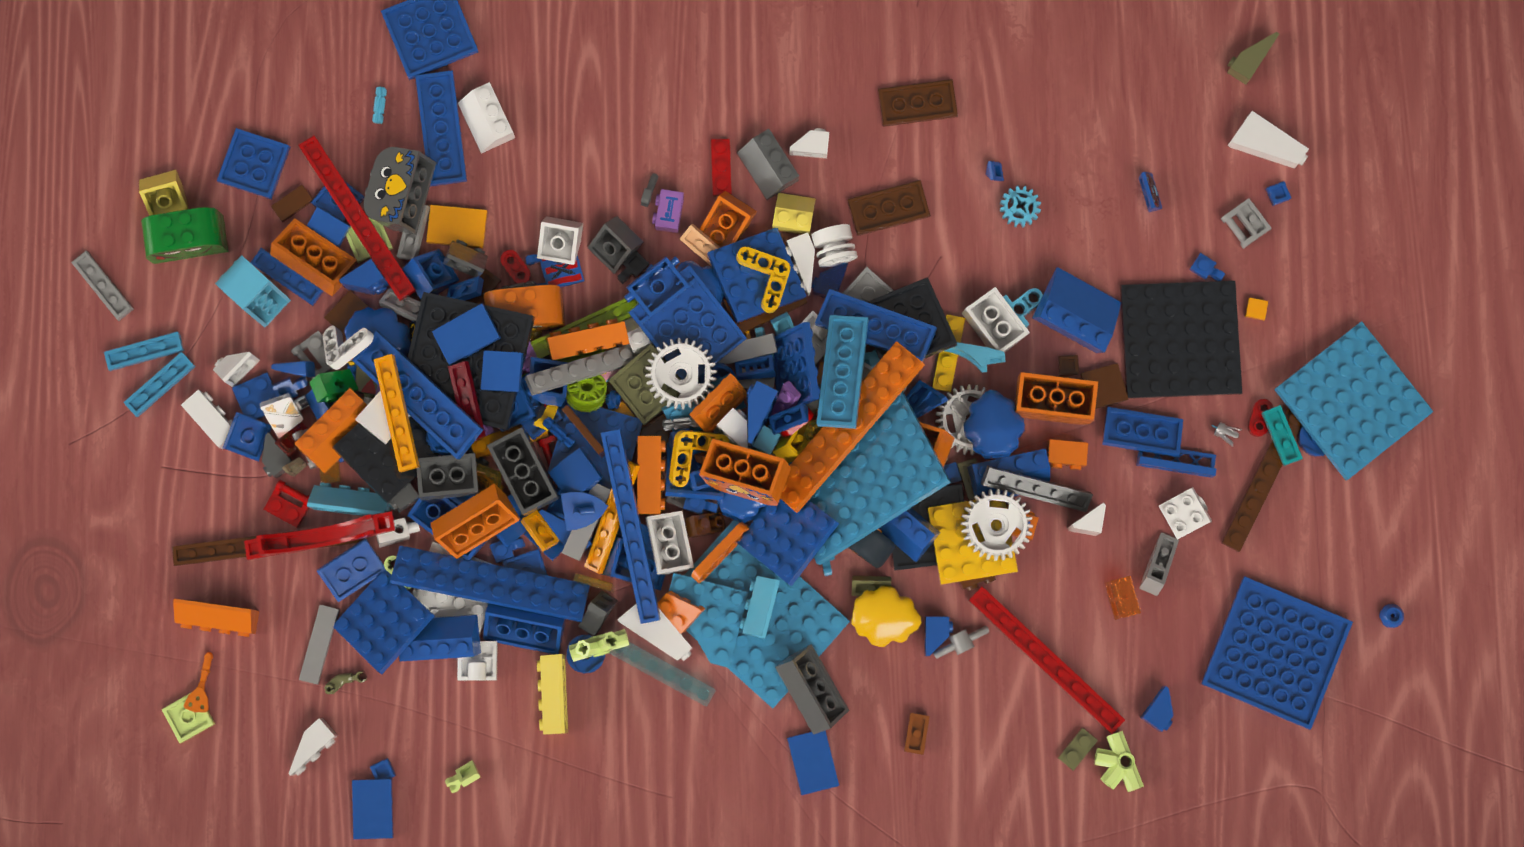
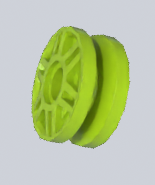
M601 375L568 384L566 400L572 408L581 412L598 410L605 402L607 383Z

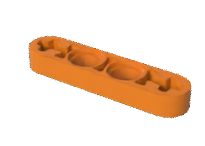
M740 522L695 568L691 577L698 583L704 581L738 545L737 542L742 539L744 532L750 528L745 523Z

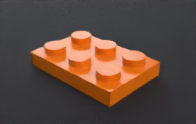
M730 373L689 415L703 432H712L723 417L732 408L735 409L747 397V392Z

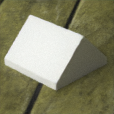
M1102 503L1067 529L1076 533L1093 536L1102 533L1106 505Z

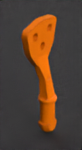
M207 652L204 655L200 682L197 688L188 695L184 703L185 709L193 712H208L209 699L205 692V683L210 673L213 659L211 652Z

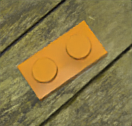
M538 510L522 518V525L542 552L559 543V538Z

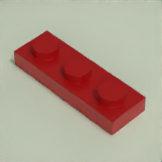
M711 139L713 196H719L725 191L732 195L730 139Z

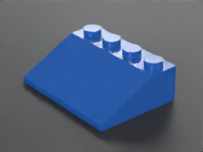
M1056 267L1032 318L1095 353H1103L1106 351L1113 336L1122 302Z
M756 381L755 385L751 384L747 391L748 449L752 450L763 425L766 426L769 420L768 417L771 415L778 398L777 390L759 381Z

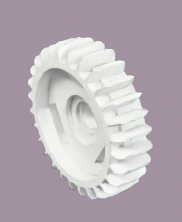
M678 338L677 343L674 344V341L670 339L669 346L663 342L664 349L657 347L659 353H651L654 360L648 359L652 366H646V370L651 372L645 374V377L651 378V380L646 383L647 385H653L649 391H656L654 398L656 399L660 396L661 404L666 400L667 407L673 403L674 409H677L679 404L682 410H684L685 404H688L691 409L692 402L699 405L698 399L704 400V394L708 395L710 393L708 388L714 389L715 387L710 383L717 380V378L712 377V374H716L717 370H711L716 364L715 362H709L713 356L706 357L708 349L702 352V344L695 347V340L688 344V338L685 339L684 343H681V339ZM675 350L680 351L681 354L666 363L663 362L662 358L666 354ZM698 365H705L704 384L698 383ZM679 369L687 372V376L683 380H679L675 376L676 371ZM663 384L679 392V397L675 398L661 389Z
M968 384L967 390L960 386V392L954 388V395L947 393L948 400L944 403L945 405L938 406L942 412H936V416H939L940 419H936L935 423L941 424L938 428L946 430L955 438L951 448L956 446L957 453L960 449H963V455L967 453V450H970V454L974 455L973 443L965 437L963 423L966 421V416L970 414L969 406L972 402L967 401L968 396L979 399L985 392V387L978 391V385H976L974 390H971V385ZM952 414L955 433H950L946 415Z
M989 489L987 496L985 492H981V499L976 495L974 497L976 503L969 501L971 508H964L968 514H962L961 516L966 519V521L960 524L966 526L965 529L961 530V533H967V536L963 539L971 541L967 546L974 545L973 553L979 550V557H982L984 553L987 554V560L992 555L994 556V561L998 560V556H1001V559L1004 561L1006 554L1009 558L1013 557L1012 551L1018 555L1020 553L1018 547L1021 549L1025 548L1022 542H1029L1026 535H1032V532L1027 531L1033 527L1032 524H1028V521L1033 518L1026 516L1030 512V510L1024 511L1023 509L1026 503L1020 505L1021 497L1014 500V493L1007 496V490L1000 494V489H997L995 494H993L992 489ZM991 500L1004 501L1009 506L1008 509L989 507V502ZM993 520L1001 522L1002 528L999 531L991 528ZM975 523L978 524L985 540L981 543L978 541L972 525ZM1018 528L1021 530V533L1010 547L1005 542L1013 531Z

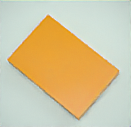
M430 205L426 242L450 245L452 241L460 240L467 243V247L484 248L488 211Z

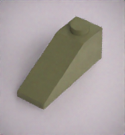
M1275 32L1240 52L1237 58L1233 56L1227 65L1230 67L1227 73L1246 85L1277 39L1279 33Z

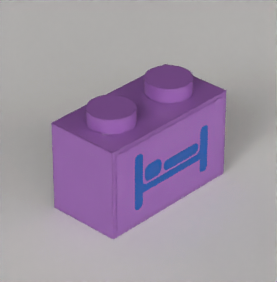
M661 189L660 195L657 194L655 205L658 206V211L653 214L652 220L656 230L673 233L679 232L684 192Z

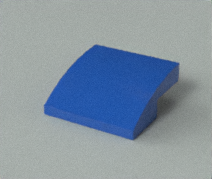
M578 448L549 472L562 493L591 490L603 478L582 448Z

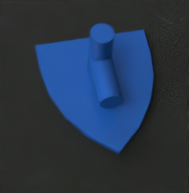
M561 493L567 531L589 526L599 519L608 507L600 498L589 493Z

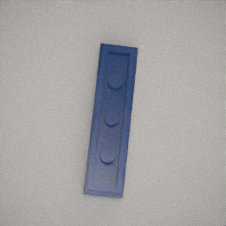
M260 248L250 262L253 266L312 306H314L324 292L271 256L263 248Z

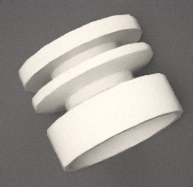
M848 224L830 226L820 229L811 235L814 248H823V250L816 254L817 258H822L818 261L819 267L841 266L858 257L857 251H852L855 249V244L846 243L853 238L850 225Z

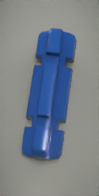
M550 417L543 421L542 424L547 429H550V432L561 442L563 441L568 448L575 444V439L570 435L568 436V433L557 423L555 424V421Z

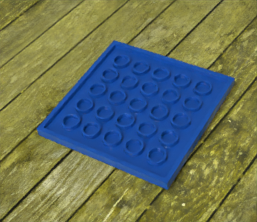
M1244 576L1201 685L1311 730L1353 621Z

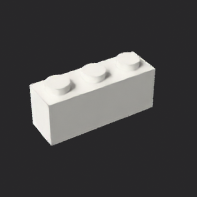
M197 390L181 406L210 439L223 450V445L233 421L231 419L228 421L224 417L225 411L219 405L215 407L212 403L214 399L206 391L203 393Z

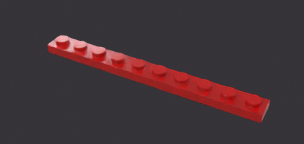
M315 135L299 144L298 146L399 301L416 291Z
M981 586L968 600L1109 733L1113 734L1125 721L1117 711L984 587Z

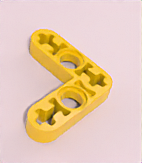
M750 247L740 248L736 254V260L740 265L770 275L761 307L767 313L775 312L782 299L790 273V264L784 259ZM744 252L748 253L747 256L749 258H747L746 260H744L742 256ZM754 255H755V256H757V257H756V259H755V261H754V264H753V263H751V262L753 261V257H754ZM765 258L768 261V266L761 267L758 260ZM772 262H775V264L773 265L775 267H773V269L770 270ZM780 265H782V266H783V269L786 270V271H783L782 273H780V272H779V268H777V267H779ZM778 282L781 289L774 291L771 288V283ZM771 295L775 296L772 304L774 305L770 308L768 307V303L766 302H768L771 298Z
M678 431L674 437L669 473L670 483L677 487H684L689 480L693 450L708 451L712 438L729 443L728 437L711 432ZM701 436L706 438L703 446L698 445V439ZM684 437L690 438V439H692V442H690V441H684V442H682V441H681V438H684ZM684 453L686 459L684 463L679 464L678 456ZM681 475L682 479L677 481L676 476Z

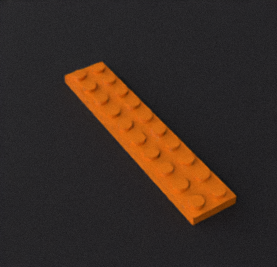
M896 341L862 380L856 429L822 427L789 465L791 470L780 499L798 513L925 364Z

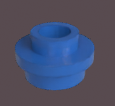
M612 390L606 396L605 403L608 405V409H618L620 406L621 396L616 391Z

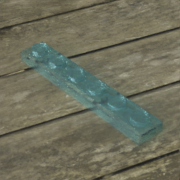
M630 642L629 646L610 651V654L706 707L716 689Z

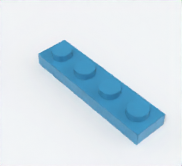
M174 332L105 351L104 355L108 370L113 371L182 352L184 347L180 333Z
M180 352L123 403L136 417H139L196 366L183 352Z

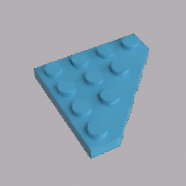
M673 573L669 591L678 594L682 598L685 597L691 600L690 603L693 605H701L705 608L700 616L691 624L690 629L709 662L730 668L749 592L707 581L698 583L691 577Z

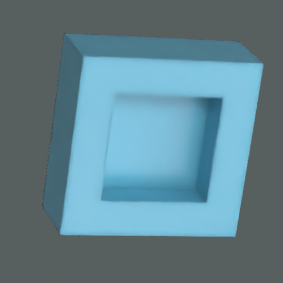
M787 312L770 320L776 335L794 327L791 317Z

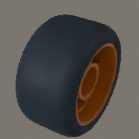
M877 529L848 548L875 568H880L894 551L895 544L882 534L881 530Z

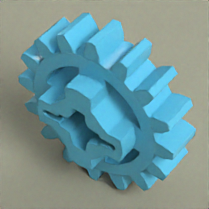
M1016 186L1015 191L1011 188L1008 190L1009 195L1004 193L1003 198L1005 200L1000 201V204L1004 207L1000 208V212H1004L1003 219H1009L1007 224L1014 222V227H1017L1019 223L1024 228L1026 222L1031 225L1032 219L1037 220L1038 216L1036 214L1041 212V209L1037 207L1041 205V202H1036L1038 195H1032L1033 189L1027 192L1026 186L1022 190H1020L1019 186ZM1011 199L1012 207L1008 209V202ZM1017 205H1024L1023 210L1021 208L1017 209ZM1030 205L1033 206V210H1032V213H1031V214H1030V211L1028 210V207H1029Z

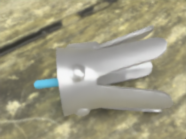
M1222 422L1219 423L1218 427L1212 425V427L1216 428L1214 435L1221 437L1233 447V441L1226 435L1238 438L1239 433L1232 429H1242L1227 426Z

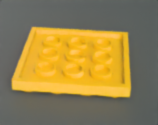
M991 500L989 502V507L1007 509L1006 502ZM969 501L927 508L930 524L941 532L933 541L941 585L1018 572L1014 551H1012V558H1009L1006 554L1004 561L1001 559V556H998V560L994 561V556L991 555L990 559L987 560V554L984 553L982 557H979V550L973 553L974 545L967 546L971 541L963 539L967 536V533H961V530L965 529L966 526L960 524L966 521L961 516L962 514H968L964 508H971ZM993 520L991 528L999 531L1002 528V524L999 520ZM973 524L972 528L980 543L985 541L978 524ZM1012 535L1005 542L1010 547L1013 544Z

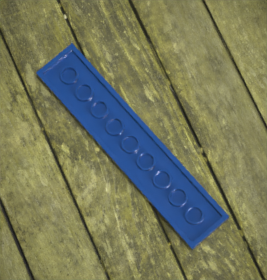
M401 545L399 546L390 579L392 584L582 622L590 584L474 560L468 561L464 558L456 559L450 555Z

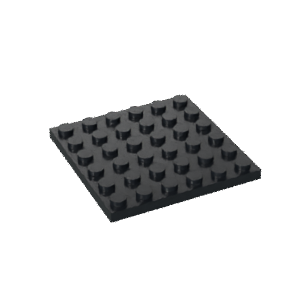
M1235 281L1130 284L1120 286L1125 378L1128 399L1243 394Z
M423 292L408 359L456 403L448 369L449 364L432 331L480 304ZM485 305L501 338L458 363L469 362L483 425L509 430L517 392L481 390L484 351L523 353L524 366L535 316Z

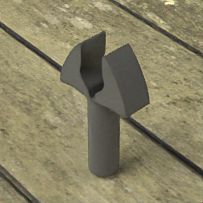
M657 174L651 175L647 188L644 189L640 205L649 206L652 193L659 178Z

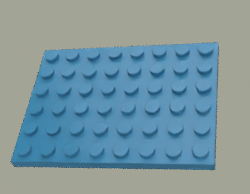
M903 391L809 499V501L839 523L814 556L816 563L819 565L951 483Z
M733 520L695 562L694 568L689 569L684 576L691 577L695 568L739 522ZM738 544L704 581L749 592L748 599H751L753 591H749L752 579L756 580L757 576L780 581L766 638L762 639L742 634L743 629H739L730 668H728L771 708H774L788 692L775 667L787 657L812 644L817 655L820 656L850 621L800 576L790 586ZM744 610V618L747 617L748 610ZM689 627L686 631H687L692 637L695 638L693 632L691 631V629H690V627Z

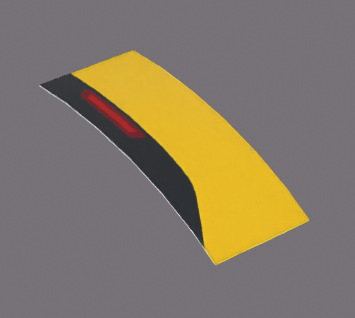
M542 404L533 425L549 431L542 423L547 417H550L552 420L554 419L558 406Z

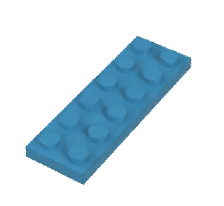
M830 315L817 426L856 429L869 323L868 317Z

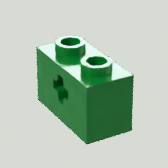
M350 369L320 373L309 382L318 403H332L338 400L349 388L354 392L358 390Z

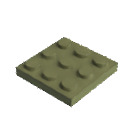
M653 343L608 380L643 425L650 422L662 411L661 408L667 405L666 400L662 404L660 403V396L656 399L654 398L656 391H649L653 385H647L646 383L651 380V378L645 377V374L651 372L646 370V366H652L648 359L654 360L652 352L659 353ZM676 373V378L682 380ZM663 384L661 388L663 391L675 398L679 397V392Z

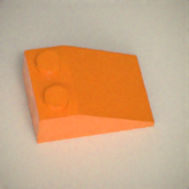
M725 191L718 196L700 230L719 247H723L740 240L757 211Z

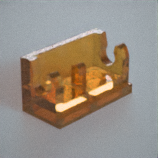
M1131 576L1105 582L1115 620L1141 613Z

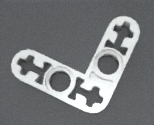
M335 326L328 327L323 334L327 365L335 370L340 369L372 343L374 334L368 329L362 328L343 343L342 332Z

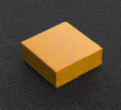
M1248 298L1245 317L1264 321L1268 301Z

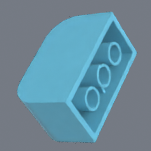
M242 255L215 283L264 328L291 301Z

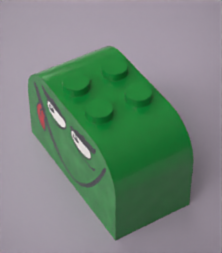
M215 208L187 209L151 215L141 220L146 259L153 264L229 252L224 215Z

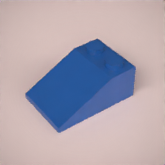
M615 538L604 572L601 575L632 583L623 539ZM646 546L654 589L661 591L665 574L657 575L652 548Z

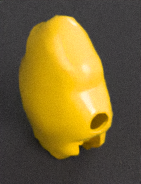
M883 585L875 591L866 590L854 602L851 624L855 627L859 636L867 637L874 646L885 647L891 641L903 643L913 632L919 629L922 623L921 616L915 609L912 599L900 596L897 590L891 586Z

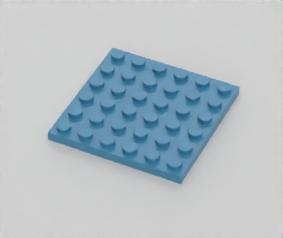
M1362 321L1274 389L1345 480H1349L1433 413V410Z

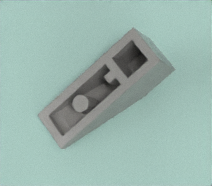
M1162 532L1160 533L1139 589L1155 596L1159 594L1165 585L1179 540Z

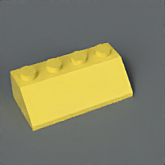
M565 655L540 656V660H537V672H541V680H538V692H542V699L538 701L539 711H542L543 719H539L540 731H543V734L568 733Z

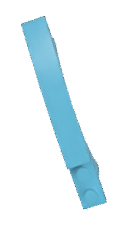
M957 342V346L945 350V352L957 354L967 359L982 373L987 372V365L1006 362L1005 352L983 346ZM876 350L865 353L864 362L874 368L880 361Z

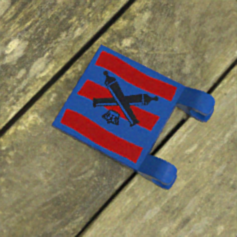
M537 254L528 255L525 258L527 265L539 262L541 264L545 283L537 284V286L557 285L561 288L584 282L578 255L574 265L538 259Z

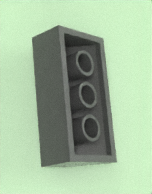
M812 644L787 657L775 667L813 734L832 728L849 712L848 707Z

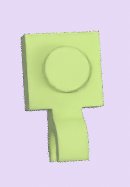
M471 760L456 769V775L447 778L445 783L451 792L455 793L460 789L461 784L463 787L479 779L480 774L475 763Z

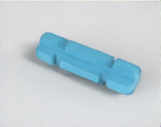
M376 87L373 109L375 114H373L372 118L373 123L376 124L383 123L384 116L382 114H384L386 101L384 97H386L387 93L385 87Z

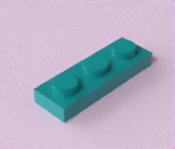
M1281 405L1262 412L1261 414L1283 466L1303 459Z

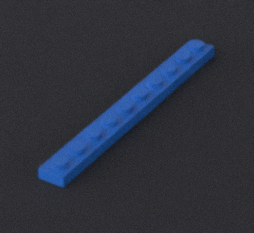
M621 429L602 432L601 437L640 623L660 621L661 617Z

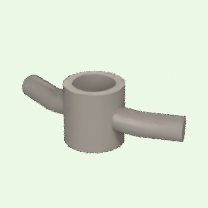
M984 626L970 634L965 629L949 637L951 643L934 651V656L938 659L954 650L959 655L975 647L972 641L989 633L988 627Z

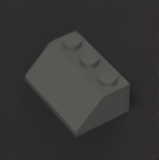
M770 129L752 138L737 152L766 200L799 181L797 171Z
M475 453L464 454L460 460L456 459L453 455L418 458L420 467L417 468V479L421 501L475 496L479 493Z

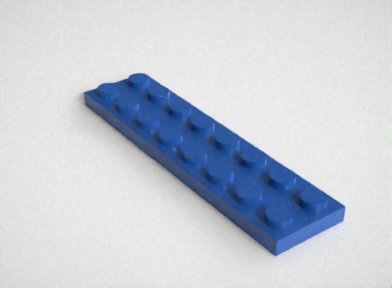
M375 331L372 343L356 355L352 361L379 385L374 359L393 354L396 360L407 413L448 452L460 460L484 429L379 331Z

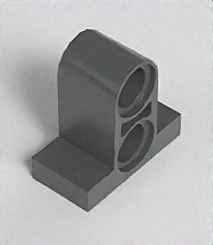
M601 591L590 602L588 610L578 627L592 636H596L618 600Z

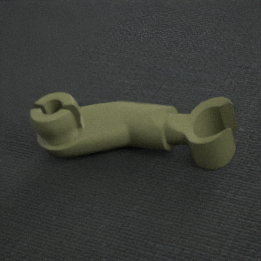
M361 670L356 674L343 673L336 675L325 685V693L334 694L345 683H353V681L365 682L368 678L362 680L359 677V674L365 671Z

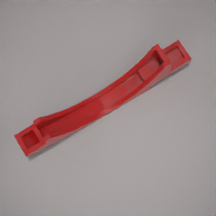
M393 511L374 515L369 514L351 521L314 529L257 535L256 539L245 540L244 545L247 560L354 541L396 531Z

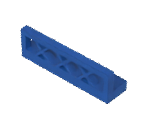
M1180 449L1179 457L1185 454L1189 455L1193 460L1191 464L1181 463L1179 457H1174L1172 461L1163 460L1160 454H1155L1153 458L1142 456L1143 451H1138L1136 466L1208 478L1216 476L1217 468H1214L1216 455ZM1203 457L1210 458V467L1200 466L1197 461Z

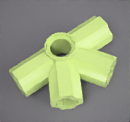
M623 629L578 641L576 644L569 645V651L573 662L592 656L605 655L612 650L629 646L630 644L626 630Z
M1123 731L1107 736L1106 738L1111 750L1097 748L1094 765L1109 767L1100 780L1113 790L1122 779L1127 792L1144 787L1135 764V758L1130 752ZM1122 756H1126L1130 760L1127 767L1122 766L1120 763Z

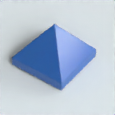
M988 161L985 175L990 180L1004 181L1000 162Z

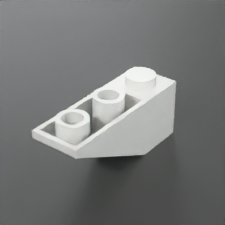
M807 232L787 240L785 249L794 261L793 268L800 276L801 287L804 288L807 296H809L811 293L815 248Z
M323 718L316 720L304 731L288 773L290 776L295 774L299 776L306 770L305 765L309 761L314 762L321 756L320 751L325 747L327 749L336 742L335 738L338 735Z

